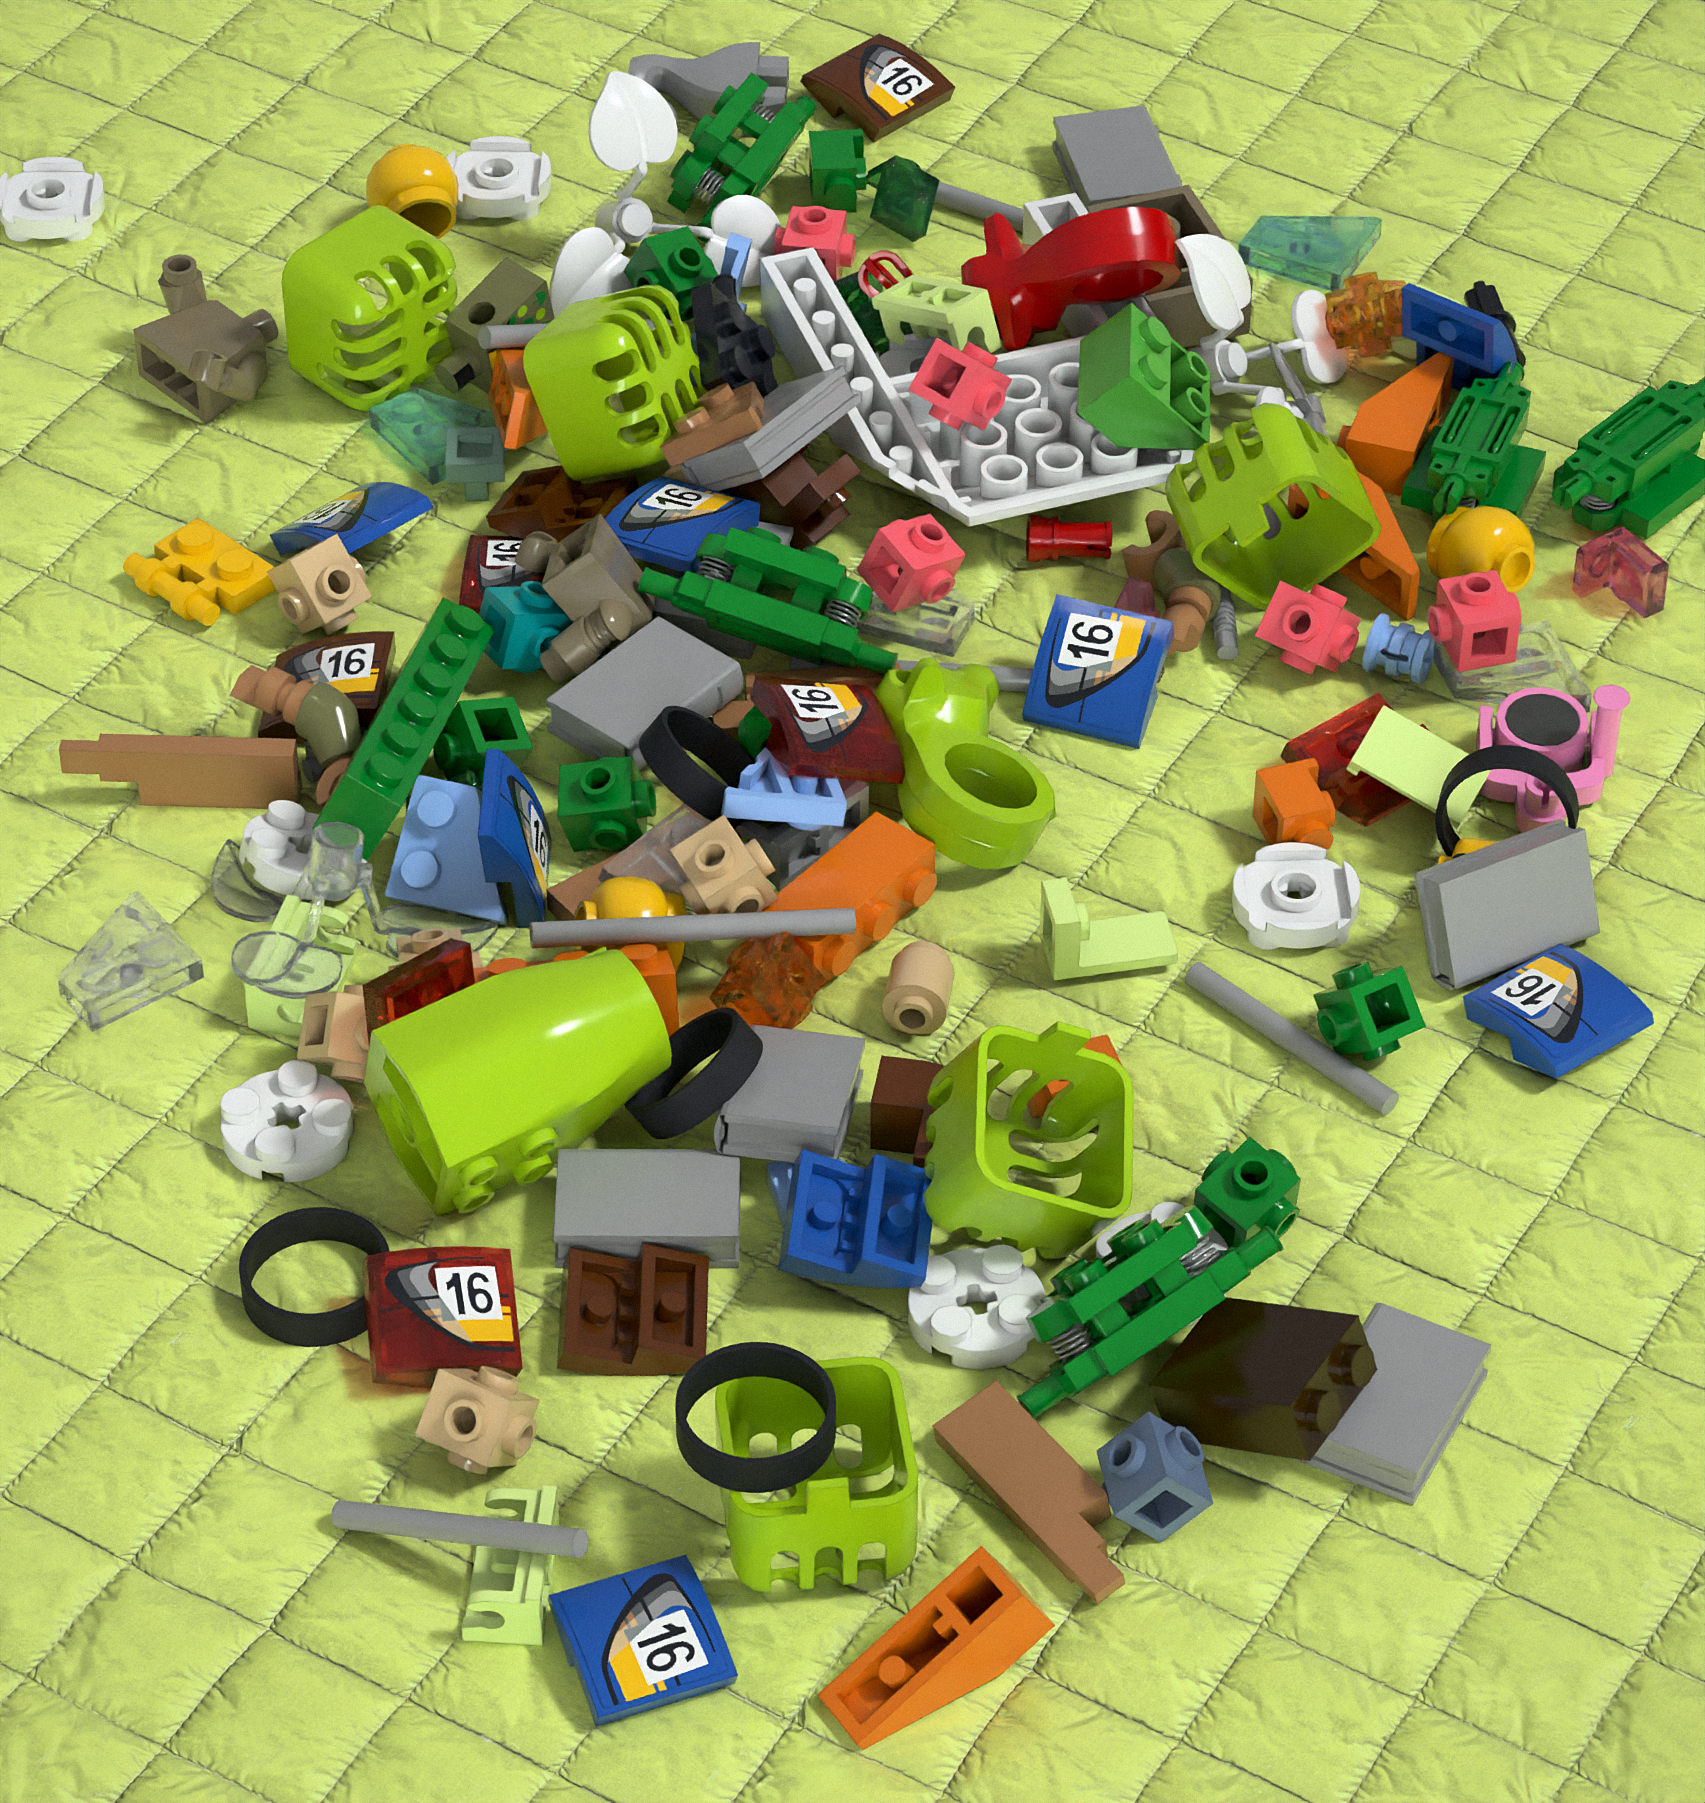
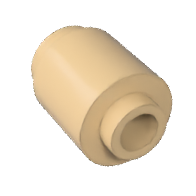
M916 941L905 946L893 958L882 1002V1013L886 1021L896 1030L910 1035H926L938 1030L945 1022L955 972L947 952L942 947L928 941Z

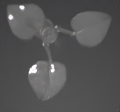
M326 822L316 826L313 830L308 862L292 893L293 896L300 897L301 902L311 903L305 931L301 939L298 940L294 936L277 931H261L248 934L241 938L234 946L231 964L234 972L246 984L257 986L260 990L279 997L303 999L307 997V994L329 991L340 980L343 968L342 957L333 949L312 944L317 934L325 900L339 901L346 899L359 883L374 931L382 935H388L386 948L396 958H398L395 938L412 936L416 932L431 928H460L467 951H479L497 933L499 921L450 913L412 903L391 905L386 907L381 913L371 879L373 866L368 863H361L365 840L363 832L351 824ZM228 839L220 850L212 870L211 893L215 904L225 913L250 922H267L276 918L287 895L270 890L253 878L255 867L248 860L242 866L239 860L240 846L231 839ZM311 884L314 892L313 899H303Z

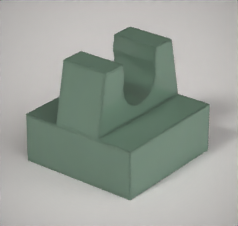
M497 427L446 428V483H464L466 501H489L488 482H505L506 448L503 447Z

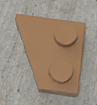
M753 381L734 390L730 388L728 383H725L708 391L698 399L701 407L684 414L673 423L677 431L660 446L671 467L759 431L763 427L760 418L764 417L762 409L764 408V400Z

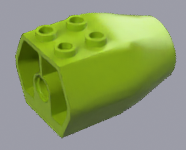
M603 947L579 959L544 963L491 976L372 1030L363 1083L396 1159L431 1209L439 1217L456 1208L461 1214L471 1212L491 1200L495 1190L514 1181H517L522 1186L544 1177L553 1169V1163L558 1161V1149H576L622 1105L647 1084L668 1070L671 1066L672 1053L664 1020L644 978L624 953L617 949L607 950Z

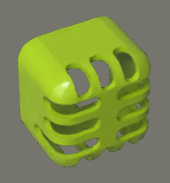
M380 205L366 209L302 246L287 261L282 273L281 283L288 359L291 369L348 407L363 412L381 408L386 397L394 399L405 394L412 382L416 384L423 383L431 378L435 372V366L452 353L446 321L441 322L434 317L440 312L448 316L457 307L453 304L456 301L458 292L456 280L452 277L456 269L452 251L435 236L387 207ZM386 263H389V272L382 267ZM369 277L377 280L382 285L388 296L387 303L382 309L377 310L371 296L365 288L356 282L358 279ZM385 317L377 326L358 337L339 327L337 322L340 321L348 325L358 326L371 324ZM393 370L400 375L393 382L389 383L380 377ZM353 382H362L374 389L375 392L366 394L356 393L349 389L347 385Z
M644 285L572 303L525 346L523 363L528 383L561 465L572 480L583 481L642 468L665 459L660 446L677 431L673 423L684 414L701 407L698 399L708 392L701 385L699 358L692 349L689 328L680 318L679 303L672 292L660 285ZM665 305L673 324L668 325L665 315L658 306ZM643 311L652 320L655 328L650 329L646 321L634 312ZM674 337H678L677 343L675 342ZM656 341H661L663 357L659 352ZM690 370L698 387L693 388L689 377ZM675 383L680 391H675ZM618 393L625 413H618L609 405L610 395Z
M1263 403L1251 408L1252 417L1250 419L1231 423L1223 429V439L1215 443H1204L1195 450V460L1186 464H1176L1167 476L1165 485L1168 504L1194 565L1219 584L1260 610H1267L1279 581L1308 592L1313 588L1314 583L1319 584L1369 548L1381 533L1380 521L1354 463L1341 447L1333 445L1328 437L1315 431L1305 420L1294 416L1290 409L1273 403ZM1256 426L1258 435L1250 439H1242V436L1248 430ZM1223 457L1222 461L1214 467L1211 458ZM1199 468L1202 476L1192 485L1188 492L1184 479ZM1233 472L1232 476L1225 481H1220L1225 476ZM1293 483L1299 486L1309 503L1307 513L1300 519L1293 517L1290 509L1278 494ZM1316 486L1321 488L1331 497L1323 499ZM1264 503L1271 506L1281 522L1280 532L1272 539H1267L1264 532L1270 529L1262 507Z
M1057 1021L1038 1035L1011 1026L996 1025L984 1031L936 1074L927 1093L928 1104L936 1111L926 1121L927 1140L933 1146L925 1156V1174L932 1182L924 1192V1202L927 1214L937 1226L948 1232L965 1227L969 1237L989 1242L1001 1237L1005 1245L1012 1246L1020 1252L1037 1247L1041 1257L1045 1259H1060L1076 1252L1121 1217L1130 1207L1133 1189L1134 1091L1132 1080L1126 1069L1116 1059L1103 1053L1082 1048L1090 1040V1030ZM987 1059L1000 1061L987 1072ZM1028 1069L1035 1071L1014 1092L1004 1120L992 1118L987 1111V1104L995 1088L1017 1070ZM1067 1080L1071 1082L1049 1102L1039 1130L1027 1128L1022 1120V1116L1028 1101L1051 1081ZM1099 1124V1131L1093 1143L1076 1157L1062 1162L1045 1161L1020 1154L1011 1148L1008 1140L1009 1134H1018L1038 1141L1065 1143L1083 1137ZM1009 1169H1015L1046 1178H1066L1079 1173L1082 1176L1076 1192L1069 1196L1061 1197L1011 1183L1008 1180L1007 1173Z
M863 1356L815 1361L827 1373L835 1390L836 1429L847 1424L856 1425L860 1428L863 1457L860 1465L851 1469L841 1467L836 1462L833 1446L832 1452L825 1463L809 1478L791 1486L796 1494L792 1498L783 1501L747 1503L740 1492L720 1487L725 1513L726 1532L730 1543V1559L741 1583L754 1591L770 1593L772 1581L779 1578H788L795 1581L798 1589L802 1590L814 1588V1577L820 1574H833L839 1578L842 1585L857 1583L858 1572L862 1570H877L886 1581L902 1575L912 1564L917 1552L918 1468L902 1382L897 1370L888 1362L876 1357ZM771 1377L733 1379L716 1387V1450L733 1456L750 1458L749 1442L751 1438L757 1434L770 1433L776 1437L777 1455L792 1451L791 1439L795 1432L802 1429L818 1431L826 1416L821 1406L809 1393L790 1382ZM894 1464L893 1478L886 1486L870 1492L849 1494L848 1478L879 1474ZM877 1542L885 1545V1557L858 1560V1550L861 1546ZM839 1549L842 1550V1559L837 1554ZM792 1551L798 1554L799 1566L771 1569V1559L777 1553Z

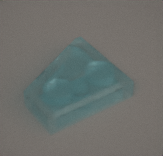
M1260 216L1239 243L1238 253L1245 265L1339 293L1381 237L1382 219L1377 217Z
M420 388L397 395L388 401L369 408L370 427L432 485L446 479V428L497 427L492 412Z

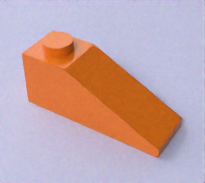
M525 347L497 348L488 400L503 447L516 450L547 433L548 430L525 374L523 363Z
M1442 352L1436 353L1360 404L1352 426L1343 425L1341 428L1337 446L1347 453L1353 461L1356 470L1381 487L1383 493L1402 496L1403 484L1434 425L1439 426L1451 396L1454 358Z
M1357 471L1380 521L1381 533L1369 548L1337 571L1408 621L1416 615L1420 576L1419 567L1382 488L1370 478ZM1293 484L1289 487L1288 508L1295 519H1300L1307 513L1309 503L1299 486ZM1316 486L1323 499L1331 497L1321 488Z
M980 1546L827 1685L818 1696L853 1741L864 1750L1002 1675L1046 1635L1055 1624L1019 1581L987 1550Z

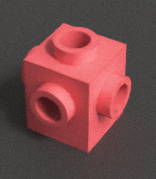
M792 206L786 228L777 227L774 255L814 247L838 289L843 268H852L855 258L856 236L855 234H847V211L831 210L821 206Z
M936 338L908 390L931 402L933 405L928 414L959 431L963 422L966 421L985 431L991 418L995 417L1001 410L1005 402L1006 391L1013 379L993 369L998 358L967 341L963 350L960 351Z
M927 514L906 521L902 519L895 520L887 526L879 528L856 571L892 612L924 602L933 604L943 599L954 587V576L966 554L948 535L945 528L931 514Z
M1496 570L1469 573L1463 576L1438 580L1435 606H1431L1428 610V624L1432 638L1435 642H1442L1456 670L1463 672L1516 662L1519 628L1521 625V608L1517 596L1514 592L1508 593Z
M1279 581L1255 636L1284 649L1279 661L1312 675L1316 665H1319L1336 673L1341 662L1347 661L1356 648L1359 639L1357 627L1361 618L1343 609L1348 598L1314 583L1309 594Z

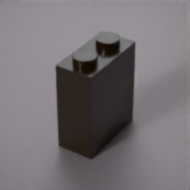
M1226 1297L1225 1300L1203 1314L1148 1386L1161 1419L1175 1428L1177 1426L1186 1428L1195 1436L1200 1444L1310 1461L1330 1433L1335 1430L1341 1418L1364 1387L1369 1384L1378 1369L1373 1351L1369 1347L1358 1315Z

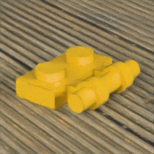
M200 518L194 519L154 544L155 558L146 559L139 553H132L123 564L124 572L134 578L137 588L150 597H163L170 602L173 612L187 621L196 619L205 626H211L218 620L220 616V607L218 605L236 615L276 590L267 574V571L274 568V566Z

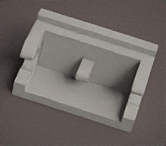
M833 767L847 802L843 827L824 825L820 830L808 831L792 827L787 822L775 821L767 828H763L752 820H745L735 827L740 835L749 839L746 842L742 841L743 844L748 843L754 838L757 840L776 871L765 877L770 886L780 892L869 818L868 784L860 779L855 781L836 767Z

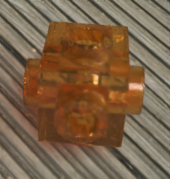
M1368 272L1345 278L1344 289L1325 294L1328 307L1325 314V322L1330 336L1335 340L1336 349L1358 350L1360 358H1366L1393 351V342L1407 339L1402 336V287L1406 285L1405 281L1378 280L1377 272Z
M786 931L760 941L753 937L742 942L731 952L727 959L729 968L709 999L717 1008L730 1007L735 1009L749 1026L762 1025L793 1029L812 1011L813 1004L811 1000L825 980V977Z

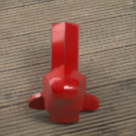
M1144 207L1114 208L1076 217L1056 227L1032 246L1022 244L1006 217L996 212L984 220L986 255L970 258L961 266L962 285L988 290L1000 340H1002L1004 348L1009 352L1026 347L1028 341L1032 340L1035 334L1055 331L1066 307L1069 305L1107 304L1141 298L1161 292L1175 284L1182 273L1179 247L1175 244L1177 237L1173 220L1167 213L1159 209Z

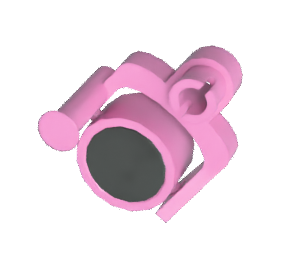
M1603 685L1598 687L1593 694L1594 702L1598 705L1597 711L1591 712L1589 726V719L1585 708L1574 697L1560 690L1544 687L1522 689L1510 694L1499 705L1495 728H1492L1493 706L1480 705L1476 751L1497 745H1513L1535 750L1553 760L1564 770L1575 788L1579 806L1591 804L1602 796L1604 778L1610 777L1613 774L1622 710L1630 703V695L1620 686ZM1587 746L1588 768L1581 770ZM1493 769L1479 791L1488 798L1501 802L1515 803V821L1517 828L1522 833L1558 819H1562L1566 823L1567 814L1559 797L1543 781L1530 774L1511 769Z

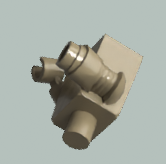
M174 255L163 262V273L158 280L170 315L134 329L138 371L141 377L201 421L207 423L238 400L248 402L254 398L261 383L265 381L268 374L265 345L278 337V328L271 314L264 309H259L242 318L217 300L207 301L202 272L198 270L195 259L188 255Z
M601 514L595 516L558 543L551 535L541 531L532 532L521 542L515 556V563L529 571L545 573L542 587L574 622L550 641L551 645L540 654V660L544 669L556 683L562 684L569 678L574 679L592 666L605 652H608L619 643H623L651 622L656 597L638 592L643 572Z

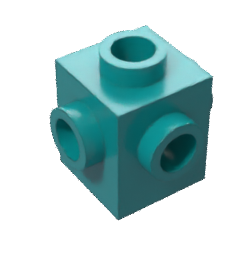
M526 581L517 587L485 588L479 616L484 622L494 627L495 630L483 652L501 669H512L521 673H534L538 668H544L540 660V654L551 645L550 641L574 622L545 591L541 582Z

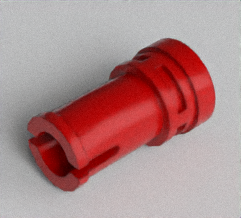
M1028 515L1026 528L1027 562H1040V560L1045 561L1046 559L1057 561L1058 557L1111 558V548H1109L1112 547L1111 521L1069 522L1059 521V517L1047 518V516Z

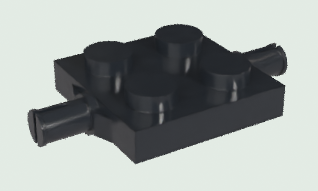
M720 274L712 279V283L709 282L691 290L701 385L707 391H710L722 384L728 383L730 388L734 390L753 381L762 398L778 387V383L774 378L772 357L776 354L773 338L765 326L757 325L743 312L737 301L736 279L730 274Z

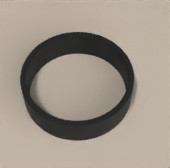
M680 706L665 707L639 738L641 754L656 777L683 803L711 821H715L722 816L721 811L725 789L728 786L738 789L741 772L748 765L755 764L756 762L740 743L718 725L704 716ZM683 748L706 763L728 786L702 769ZM727 818L734 829L741 822L749 820Z
M1497 745L1469 754L1452 768L1443 783L1435 815L1436 833L1445 854L1452 857L1455 845L1460 838L1450 823L1447 813V800L1453 790L1472 775L1493 769H1511L1538 778L1548 785L1561 800L1567 814L1568 827L1571 829H1576L1579 803L1577 793L1570 778L1553 760L1529 748Z
M723 1007L711 1010L693 1019L669 1037L672 1053L671 1066L624 1104L626 1109L653 1138L668 1139L694 1128L719 1110L726 1101H729L753 1073L762 1055L763 1042L735 1009ZM718 1051L714 1058L694 1078L667 1096L678 1082L695 1066Z
M312 1207L294 1210L277 1216L255 1231L245 1244L240 1256L239 1275L242 1300L248 1317L263 1333L287 1344L320 1347L338 1344L355 1338L378 1322L385 1313V1311L378 1313V1310L387 1309L392 1297V1293L385 1286V1277L391 1271L390 1250L386 1239L371 1222L346 1210ZM329 1240L352 1245L366 1252L381 1268L377 1281L364 1296L345 1307L323 1313H296L278 1308L260 1297L251 1285L258 1269L271 1256L287 1247L308 1241Z
M746 1342L729 1345L713 1351L697 1361L684 1375L678 1387L675 1411L676 1436L680 1452L688 1465L697 1474L717 1486L747 1493L782 1490L796 1485L813 1475L825 1463L832 1452L836 1438L835 1390L823 1368L809 1356L798 1350L768 1342ZM743 1377H771L797 1385L818 1402L826 1416L816 1434L803 1445L787 1453L765 1458L738 1457L716 1450L707 1445L693 1432L686 1419L696 1401L710 1389L724 1382Z

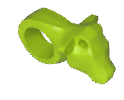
M931 657L920 659L917 665L908 671L899 669L888 670L874 691L865 717L864 726L876 739L875 747L866 769L870 783L873 785H885L896 779L899 803L905 821L916 834L934 843L935 850L948 858L979 869H1001L1019 865L1032 851L1046 824L1056 817L1054 790L1045 775L1028 758L1007 745L988 738L989 713L1000 690L996 676L990 668L984 665L969 663L954 670L941 667L939 662Z

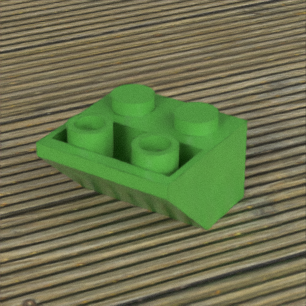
M1130 303L1080 340L1077 413L1117 447L1196 450L1204 443H1210L1211 373L1203 358L1193 351L1187 352L1171 338L1168 330L1160 320L1152 316L1148 318L1134 304Z

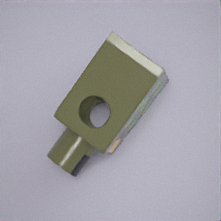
M506 257L448 315L446 327L452 353L434 368L438 380L447 390L457 393L468 383H471L489 394L497 348H481L478 342V331L482 326L550 323L554 319V313L546 280Z

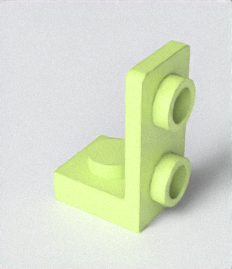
M1067 877L1043 880L1041 882L1039 937L1053 980L1170 965L1178 961V948L1164 912L1156 911L1089 920L1085 903H1075Z

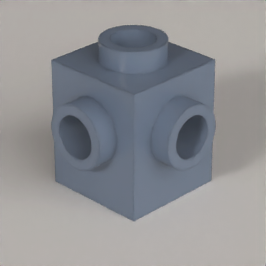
M1147 1412L1096 1451L1104 1478L1102 1489L1107 1493L1108 1503L1112 1507L1114 1516L1159 1542L1167 1539L1214 1504L1202 1466L1205 1458L1203 1449L1195 1436L1182 1426L1175 1428L1159 1417Z

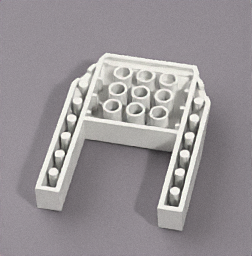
M1071 193L1024 203L1022 244L1032 246L1056 227L1076 217L1088 214L1077 194ZM814 247L760 258L761 314L796 377L801 379L843 365L847 372L844 377L852 392L859 394L862 402L826 429L834 445L967 526L1166 483L1167 476L1176 464H1186L1193 461L1194 450L1117 447L1077 413L1080 340L1130 303L1134 304L1148 318L1151 316L1156 318L1144 297L1117 303L1069 305L1066 307L1061 321L1072 339L994 355L998 360L993 369L1013 379L1006 391L1005 402L999 413L991 418L985 431L966 421L963 422L958 431L929 415L928 413L933 404L908 390L917 372L888 377Z

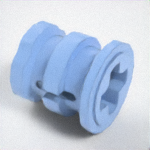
M1380 613L1375 619L1366 641L1362 660L1363 670L1372 672L1379 665L1385 667L1387 675L1398 678L1402 673L1410 675L1411 682L1423 684L1433 664L1438 642L1434 641L1430 630L1425 631L1424 634H1419L1415 632L1414 625L1404 622L1400 623L1398 627L1390 625L1389 615Z

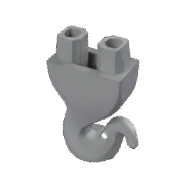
M744 42L729 45L709 55L693 59L646 54L633 57L630 60V75L645 81L658 92L672 97L699 122L706 113L715 118L716 115L712 113V110L729 85L738 89L751 72L769 84L763 95L766 98L761 108L766 107V110L770 109V113L774 112L775 116L786 105V93H788L789 56H760V42ZM667 101V103L673 111L677 123V113L674 107ZM744 132L741 137H752V136H750L749 134H747L746 132Z

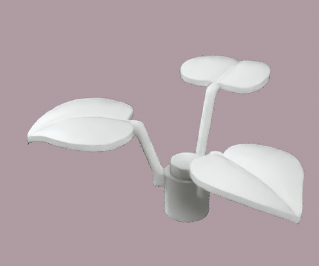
M613 71L607 73L603 88L591 111L588 135L593 153L606 167L619 172L628 171L636 167V171L625 187L617 190V201L608 202L598 210L595 217V227L585 228L572 234L560 249L553 267L549 286V296L554 318L572 303L634 288L623 271L630 261L629 258L621 255L625 249V244L640 242L648 235L661 234L686 227V225L654 223L649 207L643 201L632 198V193L647 174V163L664 162L674 153L677 142V124L672 109L657 90L645 81L624 72ZM735 195L723 200L716 206L711 217V228L702 226L688 227L694 237L709 239L703 251L713 262L718 275L721 272L725 246L730 233L752 239L742 287L760 285V258L774 255L775 234L777 227H781V224L776 214L762 200L749 195Z
M1210 234L1190 235L1176 240L1175 244H1177L1187 262L1199 307L1207 322L1217 329L1212 335L1200 339V347L1186 350L1187 352L1193 351L1200 355L1209 367L1211 373L1210 391L1213 390L1215 396L1226 393L1257 396L1255 407L1263 403L1278 404L1290 409L1294 416L1304 420V413L1296 402L1286 401V394L1282 388L1237 383L1240 377L1246 373L1248 363L1272 357L1269 346L1245 353L1238 343H1230L1227 340H1223L1243 324L1244 316L1241 308L1247 306L1251 300V285L1248 272L1238 251L1226 240ZM1316 290L1301 292L1294 298L1291 308L1292 325L1298 339L1276 345L1282 353L1301 349L1303 366L1311 380L1320 384L1335 382L1344 375L1348 365V350L1345 340L1339 332L1337 315L1329 300L1321 292Z

